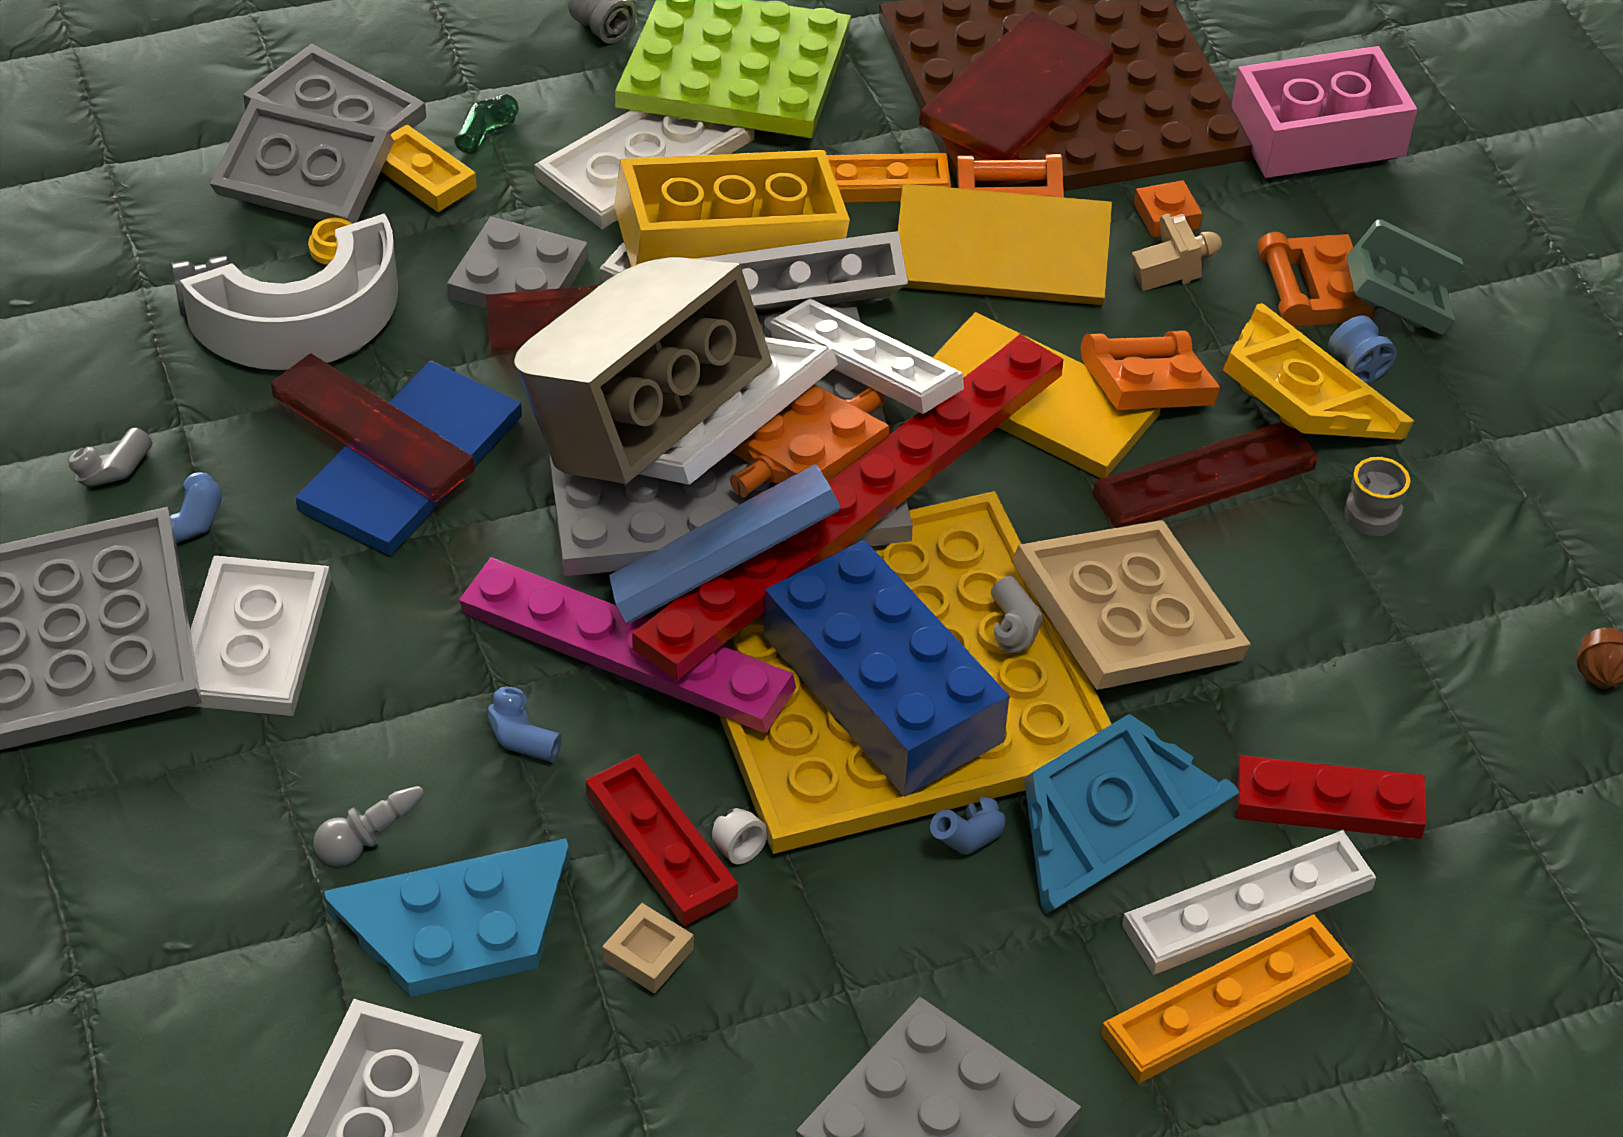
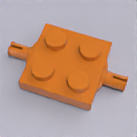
M814 384L731 451V453L750 464L739 473L730 477V485L733 491L744 498L766 482L779 484L814 464H817L823 476L829 482L889 435V425L869 415L885 404L884 395L868 386L852 399L843 400Z

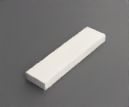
M808 299L770 321L772 338L833 348L838 363L834 368L835 370L922 414L964 389L963 373L815 300Z
M1342 830L1124 913L1122 927L1152 975H1155L1373 890L1376 876Z

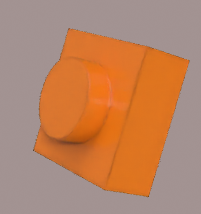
M1184 180L1136 189L1134 206L1152 238L1161 236L1160 217L1168 213L1171 217L1184 214L1191 230L1200 229L1203 213Z

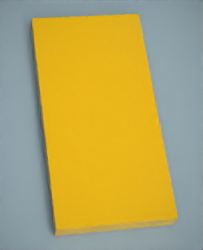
M903 183L898 224L908 284L903 288L1103 305L1106 288L1112 202Z
M975 312L932 358L961 371L963 377H965L1020 333ZM1029 338L1064 359L1062 376L1000 424L998 428L1105 480L1158 418L1161 408L1117 410L1085 364Z

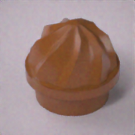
M1600 628L1591 631L1582 639L1581 647L1576 654L1578 670L1587 681L1591 682L1598 689H1608L1610 687L1616 689L1623 682V632L1618 629Z

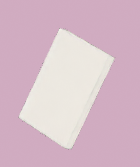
M225 556L213 557L190 630L202 703L190 705L191 707L294 716L331 583L329 566Z

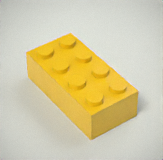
M825 150L620 159L614 208L631 267L662 258L698 259L844 239L847 236L850 219Z

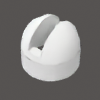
M734 808L727 811L726 817L719 816L714 821L712 840L718 850L732 863L744 864L757 856L764 847L767 840V827L753 813L744 809Z

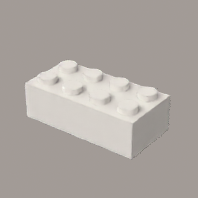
M353 999L287 1137H460L486 1079L482 1035Z

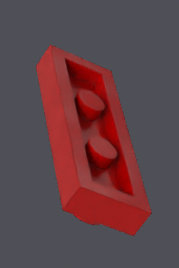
M640 754L585 780L586 796L683 927L738 899L737 881Z
M1240 755L1236 778V787L1240 792L1236 795V819L1422 839L1426 827L1425 775Z

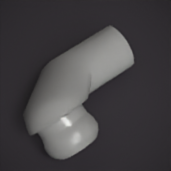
M130 428L111 453L99 456L98 452L90 446H87L85 449L80 448L76 450L69 458V468L76 473L75 479L79 483L89 487L126 479L133 473L150 450L153 442L151 437L143 430Z
M1004 577L991 589V596L1006 614L1001 625L996 622L994 636L999 647L1004 651L1019 653L1030 648L1034 643L1043 622V615L1014 577Z

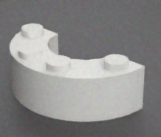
M385 213L335 229L337 246L335 258L323 271L305 280L284 284L261 282L244 275L232 263L180 280L189 329L213 353L232 362L260 369L302 372L310 367L357 353L384 328L393 314L398 299V279L393 233Z

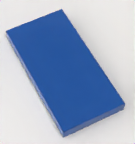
M430 360L295 497L297 511L391 556L522 417L521 402Z

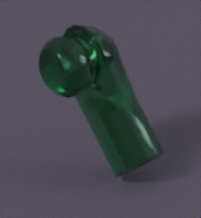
M503 93L497 95L494 99L483 100L473 104L469 108L454 139L456 147L467 154L475 153L484 136L509 128L515 122V117L519 113V105L516 99L509 94Z

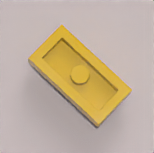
M405 125L391 134L394 143L381 172L435 211L440 212L477 188L476 172L409 125Z

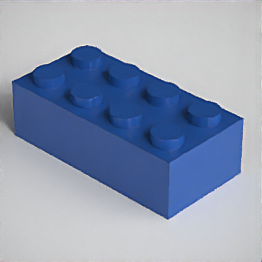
M865 540L765 589L764 637L904 797L1004 742L1010 696Z

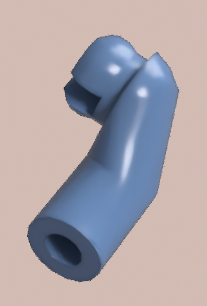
M194 473L183 484L186 497L180 512L171 515L177 544L206 533L210 529L222 502V491L219 483L213 481L212 477L207 473Z
M508 686L497 689L493 695L494 704L488 707V719L499 744L508 750L553 763L561 747V733L531 725L528 714L524 710L527 698L523 691Z
M981 797L979 798L981 807H975L971 802L967 806L965 815L968 820L963 819L951 810H941L932 818L930 830L932 835L958 853L968 855L1002 835L1006 816L1004 813L999 812V805L994 799Z

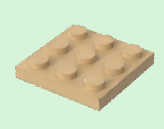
M1163 520L1020 544L1013 556L1012 563L1096 690L1242 661L1251 645Z

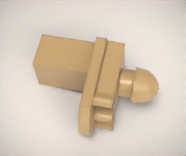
M1169 213L1161 215L1159 226L1163 243L1132 252L1134 276L1142 292L1179 280L1184 285L1190 283L1191 280L1201 278V257L1206 256L1209 258L1218 253L1222 246L1220 236L1214 232H1201L1200 236L1195 237L1184 214L1173 217Z

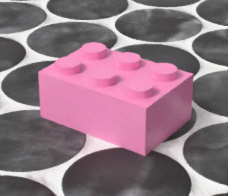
M1379 46L1238 67L1231 105L1252 143L1251 153L1265 178L1406 156L1418 110Z

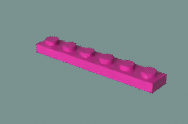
M492 557L459 599L465 615L763 733H767L796 689L793 673L723 646L719 647L676 681L633 650L632 633L649 621L650 618L642 616L631 623H626L614 604Z

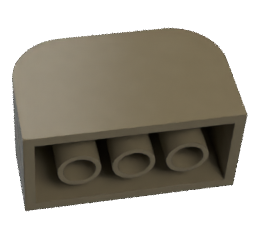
M679 257L644 262L614 275L530 338L518 350L514 360L554 466L564 473L623 484L630 482L773 363L740 264Z

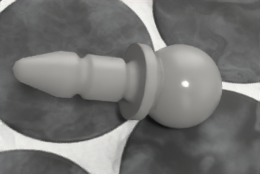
M414 786L396 791L389 795L386 801L381 800L367 809L364 815H361L353 807L348 810L347 818L336 817L325 821L319 826L314 836L313 845L317 857L324 864L331 867L351 865L359 859L364 846L374 847L378 844L373 834L375 831L380 832L394 823L397 817H403L412 810L424 794L423 788Z

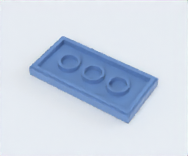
M814 464L673 540L658 551L610 574L609 577L616 606L625 622L631 623L836 513L841 506L817 464Z

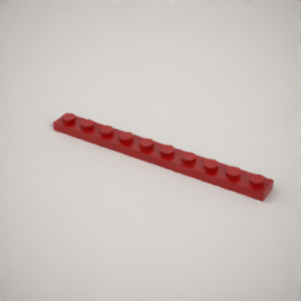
M1019 334L963 377L964 389L924 414L918 412L831 479L828 484L841 506L839 511L678 597L632 633L633 650L678 681L764 612L765 589L842 551L1062 376L1064 359Z

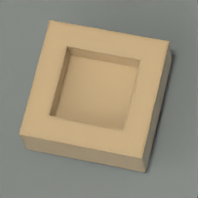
M641 903L602 946L603 962L655 994L694 950V935Z

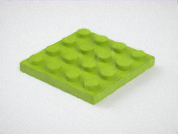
M656 0L615 90V108L812 138L850 33L851 15L836 13L827 8L807 9L788 6L781 1Z

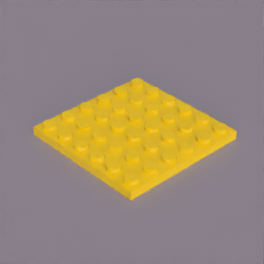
M995 491L909 510L913 525L912 541L871 547L1010 696L1004 742L904 797L764 637V612L722 645L728 649L791 672L795 680L796 689L767 733L719 715L757 815L766 824L767 840L773 854L938 813L945 809L950 810L966 806L970 802L972 804L978 803L981 797L993 799L1025 791L1024 778L1112 724L1090 679L1012 563L1013 556L1021 542ZM1007 576H1012L1018 581L1043 615V622L1034 643L1030 648L1019 653L1004 651L999 647L994 636L996 622L1001 625L1006 614L991 596V589L999 580Z

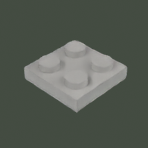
M490 216L447 282L448 299L547 326L588 259L587 242Z

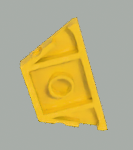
M1263 303L1256 305L1249 322L1246 323L1238 341L1234 344L1223 368L1225 373L1240 384L1244 392L1261 400L1279 415L1284 424L1297 429L1301 433L1402 440L1407 437L1415 421Z

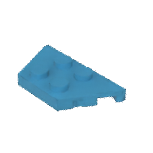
M1131 714L1126 715L1033 771L1024 780L1041 907L1046 914L1240 793L1237 787L1226 778L1218 782L1191 763L1194 758L1192 755L1175 744H1169L1160 740L1152 728Z
M565 838L324 891L328 914L335 921L340 918L358 936L359 946L375 962L382 963L389 969L391 979L409 997L538 969L546 943V928L552 922L557 905V890L563 869L567 870L569 863L568 842Z

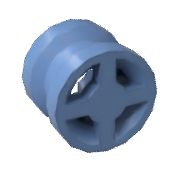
M1363 315L1353 317L1344 322L1335 330L1327 345L1328 353L1341 364H1346L1345 367L1367 384L1377 380L1390 369L1396 359L1397 348L1387 337L1378 336L1379 329L1368 316Z

